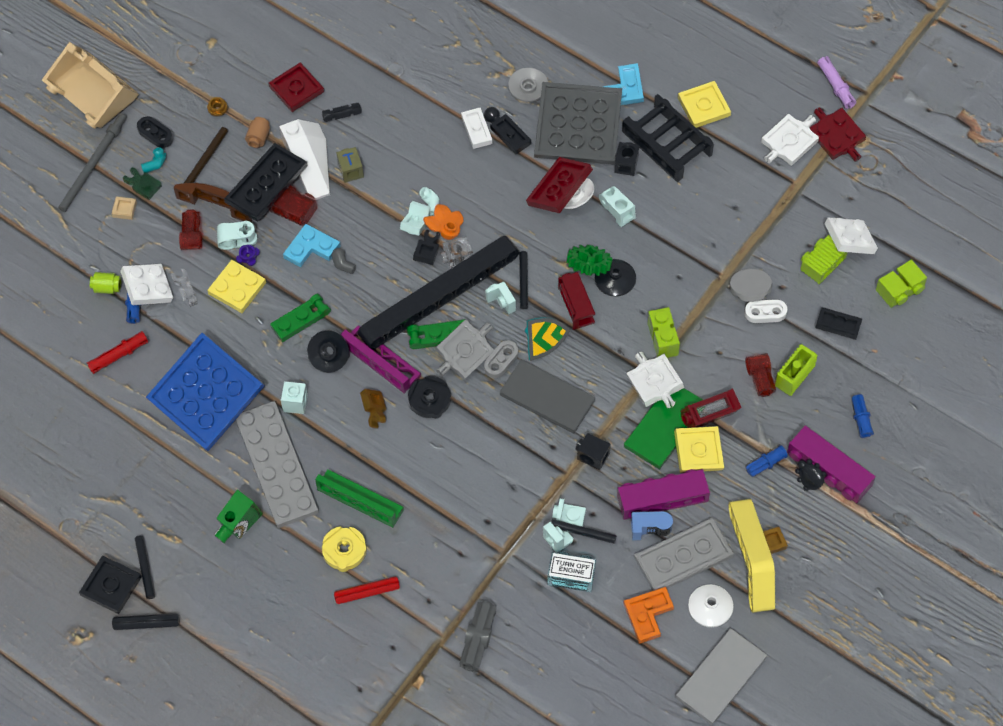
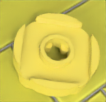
M336 527L325 535L322 542L324 560L329 566L338 569L340 572H346L357 567L367 553L363 535L352 527ZM341 544L343 546H346L348 544V551L340 552L339 546Z

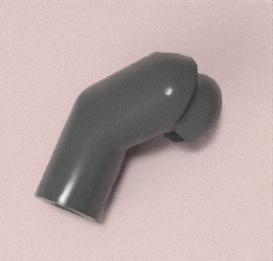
M340 247L334 249L331 255L334 266L339 270L353 274L356 270V265L346 261L345 250Z

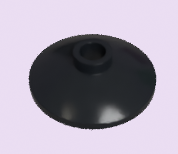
M612 259L611 269L606 274L601 272L600 276L595 274L596 286L601 292L609 296H623L629 293L636 283V273L633 267L619 259Z
M325 330L311 338L307 347V355L310 363L317 370L331 373L338 371L346 364L349 357V347L342 335L335 331ZM327 347L333 349V354L327 353Z

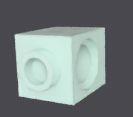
M284 381L281 397L283 412L305 414L308 397L306 384Z

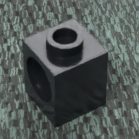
M619 142L614 173L635 175L639 157V145L631 142Z
M587 433L585 438L580 439L575 449L577 451V460L601 470L610 454L611 444Z

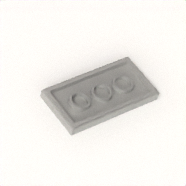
M713 518L634 554L637 564L653 591L663 587L668 589L734 556Z
M730 628L676 694L675 698L709 724L713 725L765 661L767 655Z

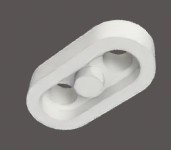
M781 300L749 302L745 308V317L752 323L780 322L787 315V305Z

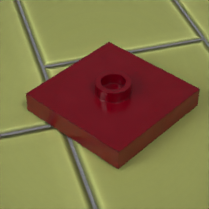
M301 62L268 82L271 90L291 112H294L324 92L322 85Z

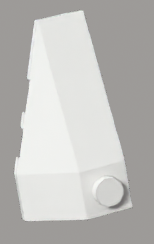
M297 119L279 126L286 150L307 161L308 166L301 172L299 178L310 201L329 196L327 143L320 125Z

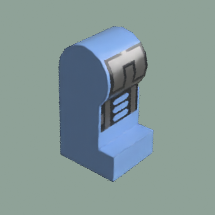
M632 512V540H641L643 534L669 535L672 531V516L667 512Z

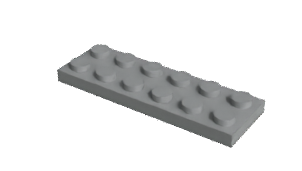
M275 401L242 412L236 419V423L277 529L319 514Z

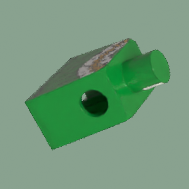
M237 489L217 516V520L222 526L214 536L222 543H225L232 534L240 539L263 513L251 499Z

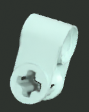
M249 221L221 223L217 226V244L220 249L229 250L240 248L243 245L253 246L257 242L258 237L254 225Z

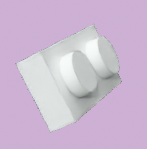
M481 108L461 112V117L473 149L492 144V137Z

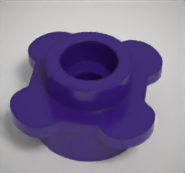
M243 245L239 249V255L236 257L238 263L243 262L253 266L256 264L255 259L260 254V251L251 245Z

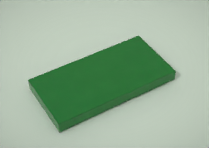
M685 388L670 395L675 402V405L671 406V408H667L663 400L655 402L624 443V448L659 470L676 448L675 429L688 428L682 422L681 410L687 405L703 400ZM707 406L697 409L699 416Z

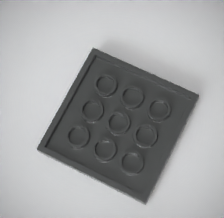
M542 82L534 158L557 160L559 157L579 162L615 165L622 88Z

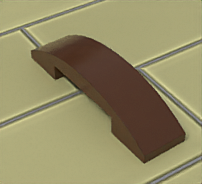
M181 183L174 186L176 199L195 205L199 198L230 209L232 218L252 222L250 217L225 203L224 198L230 193L226 190L201 183Z

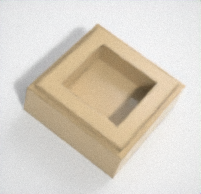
M116 197L111 213L112 217L133 220L137 205L136 199Z

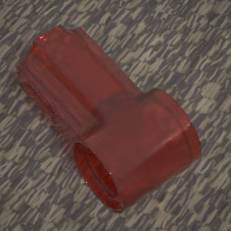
M194 209L186 210L182 213V232L179 233L181 250L202 249L200 212Z
M768 353L746 357L747 372L749 376H752L757 395L767 397L775 393L776 387L771 374V362Z

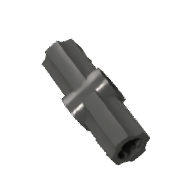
M489 602L477 603L472 623L467 628L464 642L465 647L459 664L460 667L468 671L479 670L484 650L487 649L490 642L491 626L496 614V606Z

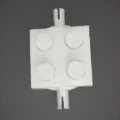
M787 114L762 137L761 143L771 150L764 157L765 161H768L770 164L776 157H780L791 166L797 162L819 140V137L809 128L816 122L815 117L812 118V115H809L802 122Z
M639 352L640 355L637 353L635 357L640 364L626 374L644 405L647 407L659 400H663L667 408L673 407L675 402L670 395L683 389L684 385L665 354L655 359L647 360L643 352Z

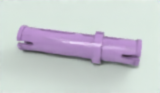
M828 56L820 58L817 64L832 85L834 94L840 98L845 109L854 107L856 100L850 93L848 84L844 83Z

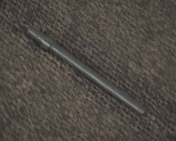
M120 113L115 122L107 128V134L58 208L61 211L65 212L112 139L116 138L120 133V127L127 118L125 114Z

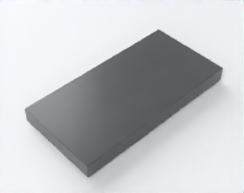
M522 359L500 391V396L573 434L595 402L594 396Z

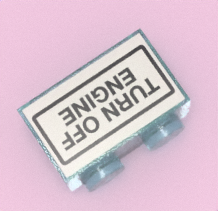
M564 551L552 552L547 585L592 592L596 559H592L588 555L574 556Z

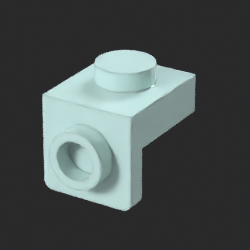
M412 201L409 213L402 220L400 229L409 234L419 236L426 227L423 218L429 216L430 207Z

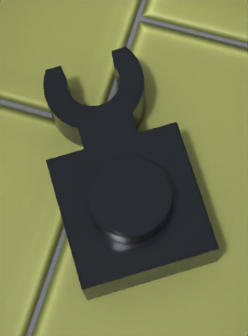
M429 230L424 232V241L419 240L415 249L414 261L430 265L434 264L439 250V232L436 233L435 237H429Z

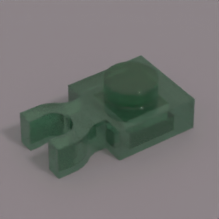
M133 167L130 169V172L134 176L132 178L126 175L123 177V181L126 184L133 185V191L147 200H150L162 187L160 181L146 172L142 176L139 175L138 171Z

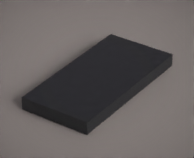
M274 143L224 198L225 203L258 222L308 166L307 161Z

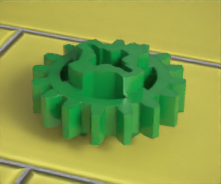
M579 245V248L574 246L572 250L569 249L566 263H569L568 267H574L573 271H581L580 274L585 273V275L591 276L595 273L597 276H600V272L606 274L607 271H610L613 258L610 257V253H605V249L599 250L597 246L594 247L593 245H586V247Z

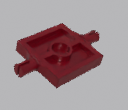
M818 107V110L815 109L814 114L820 121L811 126L810 130L819 137L818 143L830 158L834 160L841 155L849 154L855 162L857 159L859 160L861 155L855 148L866 140V135L846 111L840 108L834 113L826 115L821 107Z

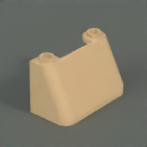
M71 42L68 43L42 79L47 84L46 89L54 95L57 93L63 95L81 110L87 118L86 123L94 129L96 127L102 128L139 95L95 56Z

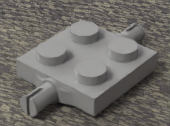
M464 320L434 348L445 362L436 370L437 373L441 372L439 375L443 377L452 369L464 380L494 351L485 338L493 327L490 326L486 329L490 325L486 323L478 330L472 327L467 320Z

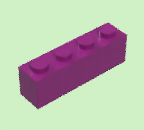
M806 425L789 443L787 453L794 461L804 460L807 463V460L811 459L812 464L819 463L821 471L827 473V476L824 478L825 483L842 492V495L847 500L854 501L857 504L873 486L876 476Z
M691 469L678 475L668 474L659 479L648 478L636 484L625 483L618 487L617 498L623 520L630 519L632 512H663L709 501L710 495L703 469Z

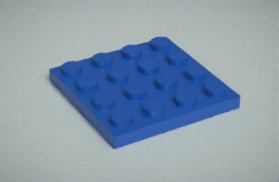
M201 333L146 398L205 450L209 451L265 385L204 333Z

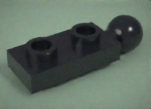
M488 107L485 110V120L492 123L490 124V129L515 155L531 145V139L507 114L500 117V112L495 107Z

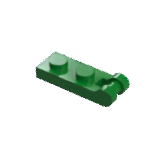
M315 294L307 302L270 323V326L283 343L327 316L331 309L322 302L323 298L320 294ZM316 307L318 310L313 313L312 309Z
M464 320L423 326L410 325L407 327V334L410 336L409 347L411 349H421L438 346ZM425 335V338L420 339L419 336Z

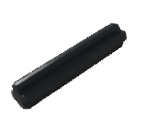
M177 613L113 617L112 619L114 630L179 626V615Z

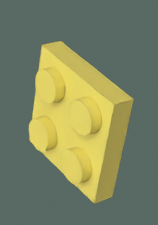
M715 81L678 93V99L688 119L696 128L731 116V110Z
M231 260L207 291L212 297L243 313L264 287L266 279Z
M718 426L675 429L674 434L680 473H685L691 469H703V471H719L724 469Z

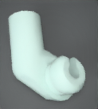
M423 187L419 195L430 207L429 216H434V209L439 204V197L431 189Z

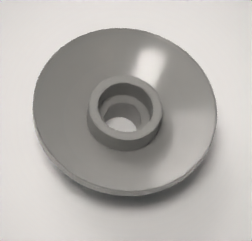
M522 68L511 75L508 87L510 93L516 99L523 102H533L541 98L542 82H548V80L540 70Z

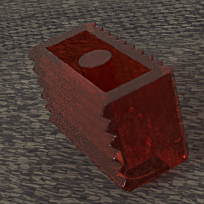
M290 185L269 210L271 213L304 227L317 210V203L311 194H302Z

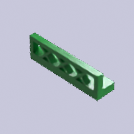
M328 469L324 476L318 474L315 479L318 491L392 528L404 511L403 506Z

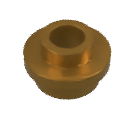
M220 97L212 98L207 105L209 114L212 116L225 114L227 111L226 101Z

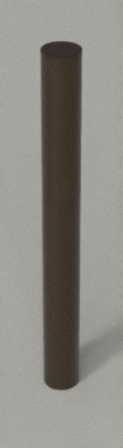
M221 127L184 183H194L228 133L227 128Z

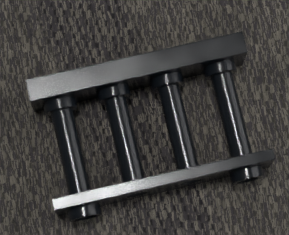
M659 94L655 95L653 110L638 121H633L628 116L622 122V132L632 142L639 145V148L676 182L683 178L684 165L703 151L709 157L713 154L714 144L708 136H704L674 109L667 99H663ZM659 114L668 119L666 123L651 134L642 129ZM674 126L682 132L665 147L656 142L659 137ZM689 138L696 146L680 159H675L670 152Z

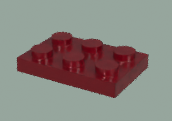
M559 157L526 199L528 206L560 214L592 172L591 165Z

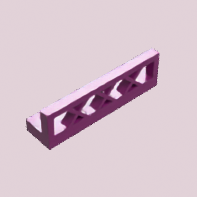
M359 325L351 333L345 329L340 335L347 341L349 351L404 394L412 383L421 377L420 372L385 345L378 347L381 350V355H378L365 343L357 339ZM386 360H394L397 363V368ZM402 372H410L413 376L409 379Z

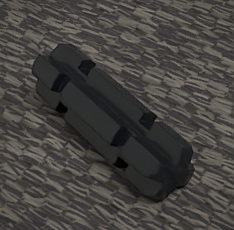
M357 102L351 104V106L344 105L332 108V111L330 109L322 111L324 122L332 121V118L337 120L350 117L351 114H361V106Z

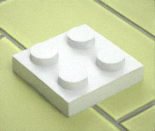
M828 217L824 223L838 251L875 254L878 247L864 220Z
M162 264L122 267L121 274L132 305L170 303L172 301L173 295Z

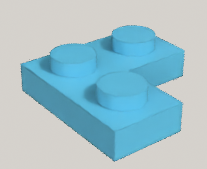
M638 63L618 66L621 84L603 87L622 88L621 105L644 102Z
M305 224L283 253V258L299 267L304 264L312 252L330 261L333 250L341 245L338 240Z

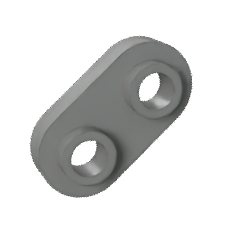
M509 340L501 342L484 363L486 375L491 378L503 376L517 359L518 346ZM510 352L511 355L507 356L504 353ZM497 367L498 370L493 371L492 368Z

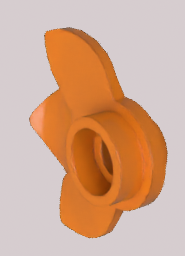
M437 204L434 209V216L424 217L423 221L431 231L440 232L443 238L452 240L459 235L460 226L463 224V216L460 211L451 212L447 206Z

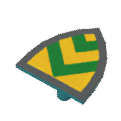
M541 317L527 320L525 333L528 338L529 361L544 357L557 349L569 334L570 329L564 323L554 318Z

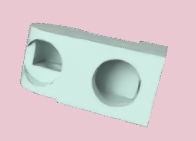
M612 186L599 194L601 204L616 218V223L620 227L636 218L635 205L616 187Z

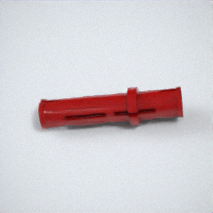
M140 331L127 340L123 339L114 348L87 362V365L92 374H95L123 356L133 354L132 351L149 343L143 331Z

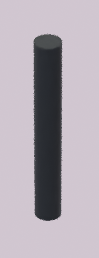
M521 251L519 253L520 309H528V253Z
M555 519L551 521L554 527L558 526L562 531L615 544L617 535Z
M136 536L134 539L146 599H153L155 594L143 536Z

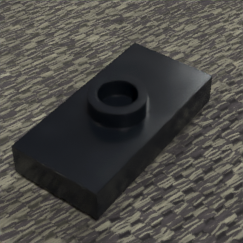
M821 307L815 328L856 340L862 318Z

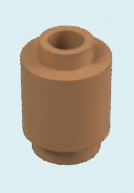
M255 117L251 121L245 136L249 146L253 148L264 146L270 130V123L267 119Z

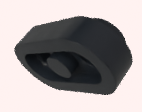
M146 116L137 122L138 133L159 148L171 145L173 141L171 130L156 119Z

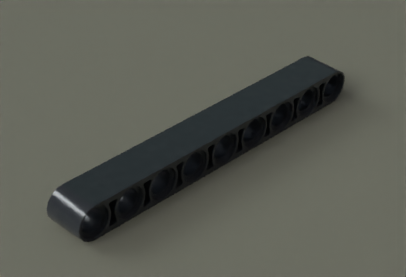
M507 236L500 237L363 324L357 334L370 349L374 350L405 331L408 326L416 324L514 261L520 253L519 249Z

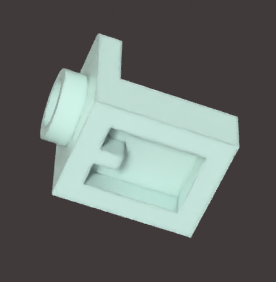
M505 282L493 284L485 290L488 303L497 299L502 309L505 308L508 314L516 311V300Z
M560 498L559 505H554L552 518L583 527L586 508L564 504V499Z
M551 522L543 526V538L556 553L573 542V537L568 532L562 531L558 526L554 527Z

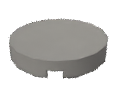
M745 269L732 276L730 290L740 300L747 302L760 301L765 298V295L771 293L772 280L764 271Z

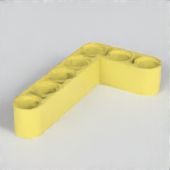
M752 499L729 502L730 518L748 569V597L751 612L774 610V562Z

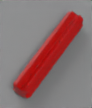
M394 576L335 591L334 598L337 604H342L397 590L400 588L398 578Z

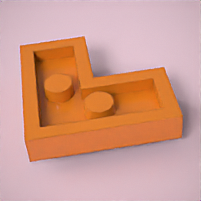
M666 587L624 600L623 602L639 644L659 638L661 633L654 616L674 609Z

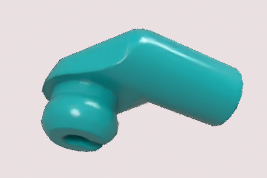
M162 148L153 150L154 156L152 161L141 164L144 174L162 167L166 159V153H164Z

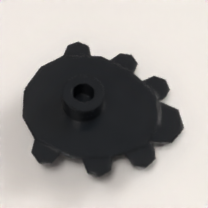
M808 459L807 463L804 460H800L797 464L799 468L795 470V473L799 474L800 477L797 478V481L804 485V491L821 488L827 473L821 471L819 463L812 464L811 459Z

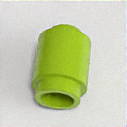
M95 272L94 276L90 277V289H93L94 293L115 294V292H120L121 276L116 275V273Z

